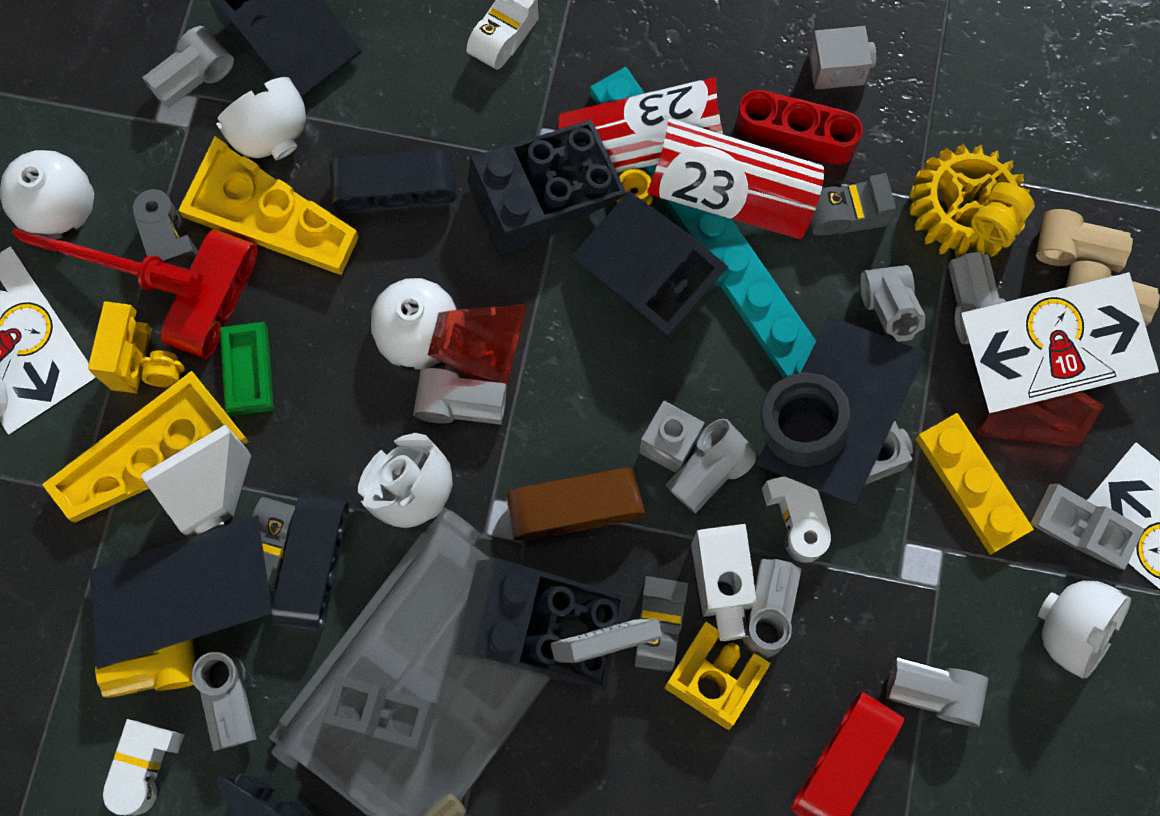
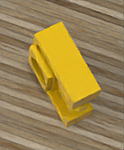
M104 301L88 370L110 390L137 394L143 370L139 362L142 358L146 357L152 328L147 323L135 322L136 310L132 305Z
M705 622L664 689L725 729L730 730L771 663L754 653L748 660L739 678L736 680L729 674L740 658V647L735 643H730L723 647L713 664L705 660L719 637L718 629ZM704 678L715 681L720 688V698L708 699L704 697L698 689V681Z

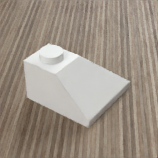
M224 425L141 474V476L179 530L187 537H192L225 526L224 522L234 516L251 454L235 434Z

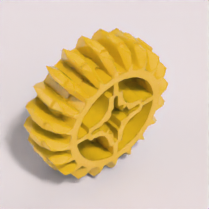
M963 143L957 147L955 153L946 148L941 151L938 159L932 156V158L927 160L924 169L918 171L914 179L915 186L912 187L909 193V199L914 201L909 208V215L919 217L915 223V231L928 230L925 244L933 243L935 240L941 243L939 247L940 255L946 253L951 248L955 250L956 258L963 256L967 251L969 253L981 252L982 254L986 252L992 257L998 254L1001 247L1006 248L1010 246H1000L988 242L975 232L971 224L973 217L980 207L988 205L987 197L997 183L1008 182L1020 187L1024 181V174L1012 175L1010 173L1013 168V160L1004 164L997 161L999 158L998 150L990 156H986L983 154L982 145L975 147L972 153H969ZM1022 188L1029 194V189ZM937 189L943 194L942 199L948 206L949 211L946 214L938 201ZM967 203V204L964 205L961 209H959L960 206H961V204ZM1025 221L1018 223V235L1024 229Z

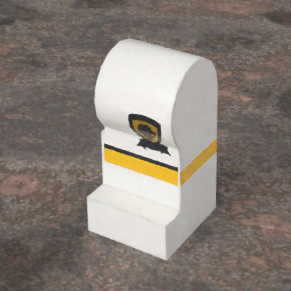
M496 0L483 20L473 29L467 43V53L494 69H500L508 58L515 53L538 21V0Z
M787 477L766 481L762 487L767 506L776 503L780 505L788 531L785 538V548L788 554L794 560L802 563L818 559L829 548L831 542V534L818 490Z
M126 720L103 791L105 805L110 811L117 815H140L153 806L157 796L155 779L157 778L165 751L179 753L184 734L138 721Z

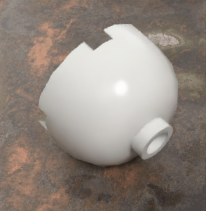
M280 77L264 83L268 92L254 95L252 90L230 104L217 118L219 123L216 124L236 151L246 157L264 158L273 155L275 160H279L292 153L298 147L294 140L304 130L306 123L305 106L299 92L289 77Z
M35 150L20 155L9 164L2 175L0 199L6 215L19 229L58 239L63 237L60 233L67 232L72 227L77 230L85 223L93 208L94 191L87 175L72 159L56 151Z
M423 278L403 279L389 285L378 296L371 311V332L380 353L392 364L397 366L401 364L406 367H414L415 369H426L441 363L455 348L460 328L459 314L450 295L438 284Z
M413 433L394 440L399 447L393 449L388 455L380 450L364 469L358 484V493L364 497V501H361L363 506L384 523L402 528L418 526L436 517L447 502L453 486L451 467L443 453L426 435Z
M1080 581L1071 584L1060 596L1051 592L1044 601L1038 617L1045 620L1042 630L1044 647L1053 660L1067 671L1083 679L1084 677L1088 678L1111 645L1108 641L1114 630L1119 631L1128 612L1131 597L1112 586L1098 581Z

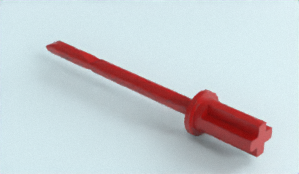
M22 229L12 230V233L20 242L46 250L60 251L62 254L136 275L140 287L147 291L157 288L187 298H192L193 295L199 296L202 292V287L200 286L203 279L202 274L163 263L162 259L155 255H149L142 263L73 243L56 241L54 238L42 234L30 233Z

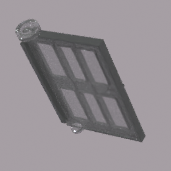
M447 508L442 510L425 533H421L279 720L280 724L269 737L276 743L271 753L278 760L291 769H294L300 762L367 816H424L448 794H452L462 802L550 681V678L498 667L453 654L476 562L490 558L474 547L481 534ZM337 676L348 677L437 703L424 751L323 723Z

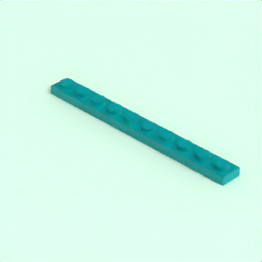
M627 67L590 86V95L597 105L645 94ZM657 164L640 169L653 178ZM661 198L681 229L693 236L729 267V277L721 285V288L783 379L789 375L801 373L816 340L733 220Z

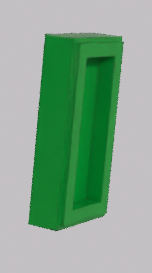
M265 322L220 327L225 412L229 416L274 411L267 325Z

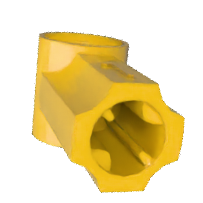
M193 639L98 670L96 666V679L102 697H117L154 688L155 691L174 690L194 685L192 670L196 661Z

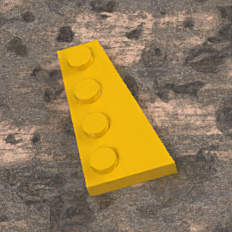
M214 137L178 210L185 219L342 275L359 238L355 229L313 201L306 200L294 192L292 187L280 179L276 180L261 170L256 163L231 150L226 143L217 137Z
M191 371L42 485L66 517L75 523L149 489L141 474L224 425L235 434L243 445L249 443V441Z

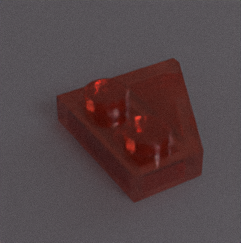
M520 304L438 312L427 355L481 381L504 383L507 386L527 307Z
M1078 391L988 413L977 433L984 437L1077 447L1083 443L1104 405Z

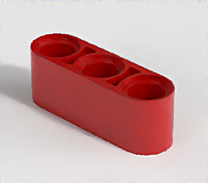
M753 90L742 97L735 122L736 133L742 141L830 165H843L853 158L863 134V126L860 119L850 112L764 90ZM758 114L765 120L755 121L748 115ZM798 124L807 131H795L789 125ZM832 135H841L848 140V142H838L832 137Z
M216 229L211 230L207 234L190 267L191 271L198 272L203 276L200 283L202 292L199 296L193 295L192 298L176 296L162 327V343L204 359L212 355L221 338L220 327H226L255 266L258 255V247L255 243Z
M861 691L850 705L803 784L790 811L797 816H850L904 722V717Z

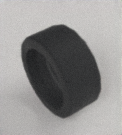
M807 372L789 375L775 383L764 397L760 414L765 442L775 456L788 464L803 467L824 464L836 457L848 442L851 429V410L848 397L837 383L824 375ZM806 397L819 399L829 405L833 412L834 423L829 434L818 441L807 443L793 441L784 436L778 423L779 413L783 406L795 399Z

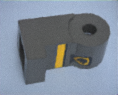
M887 173L869 176L866 182L842 187L822 188L816 210L810 222L813 234L824 236L838 233L840 235L888 226L896 206Z
M151 189L142 192L134 201L133 214L147 257L155 255L160 257L163 263L190 270L198 250L188 235L180 237L178 229L181 220L178 211L167 194L161 190Z
M262 497L257 503L252 517L259 516L269 590L276 592L295 506Z
M645 577L640 619H658L662 636L657 640L637 645L635 667L673 672L688 583Z

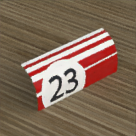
M713 77L562 113L559 115L558 130L592 120L617 173L658 164L664 145L668 119H674L723 135L717 102L716 78Z
M668 119L664 145L647 193L801 239L811 222L819 201L824 179V167L674 119Z

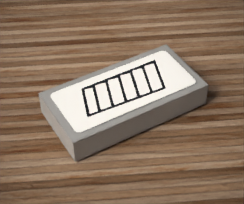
M636 619L553 642L551 647L554 660L577 663L657 640L662 636L658 619Z

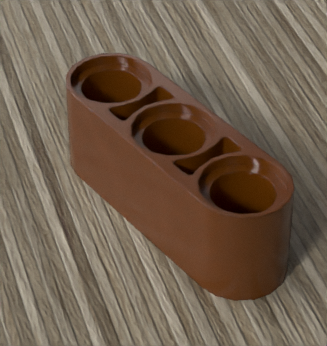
M621 468L520 487L506 493L513 539L515 541H528L639 519L645 515L635 468Z

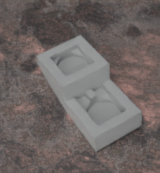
M1059 484L1049 485L1030 523L1035 528L1057 540L1122 570H1125L1144 531L1143 527L1106 506H1096Z

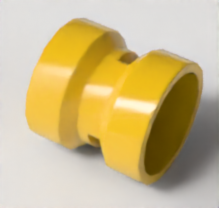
M1000 182L994 186L988 195V205L980 207L973 217L971 224L975 232L983 239L995 245L1007 246L1010 245L1019 231L1018 223L1026 221L1035 205L1032 197L1022 188L1008 182Z

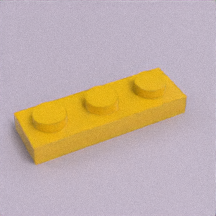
M958 413L916 437L919 446L990 555L1034 530Z

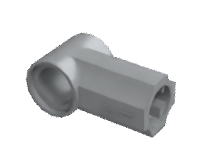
M197 26L187 31L181 37L177 45V51L142 78L164 106L170 108L204 81L206 83H215L223 79L232 69L234 58L206 27Z
M981 252L964 254L959 258L952 259L948 265L957 301L955 327L962 344H969V339L961 313L1006 302L1003 298L999 299L989 255L982 254Z
M905 265L862 271L860 285L865 308L867 310L875 309L886 334L894 336L896 341L912 340L916 333L925 328V314L915 297L914 279L910 267Z
M437 368L422 369L419 376L413 416L432 423H451L454 419L502 425L507 386L504 383L463 379L458 374L448 370Z
M727 419L716 420L702 431L697 440L698 450L665 485L676 498L695 514L727 479L741 477L751 469L757 459L756 449Z
M762 559L760 561L755 585L756 604L750 609L748 623L746 624L748 637L743 638L746 649L752 655L755 653L762 658L775 656L791 637V619L801 568L796 567L790 562L778 559ZM759 623L772 625L777 631L778 641L773 644L761 641L756 633V625Z
M209 652L201 656L192 670V680L201 694L213 751L257 740L244 686L245 668L243 663L236 656L221 652ZM223 661L229 669V678L223 686L216 688L210 681L209 673L216 663Z
M897 658L894 660L889 673L886 699L936 712V717L952 723L979 727L989 678L966 670L955 668L941 670Z

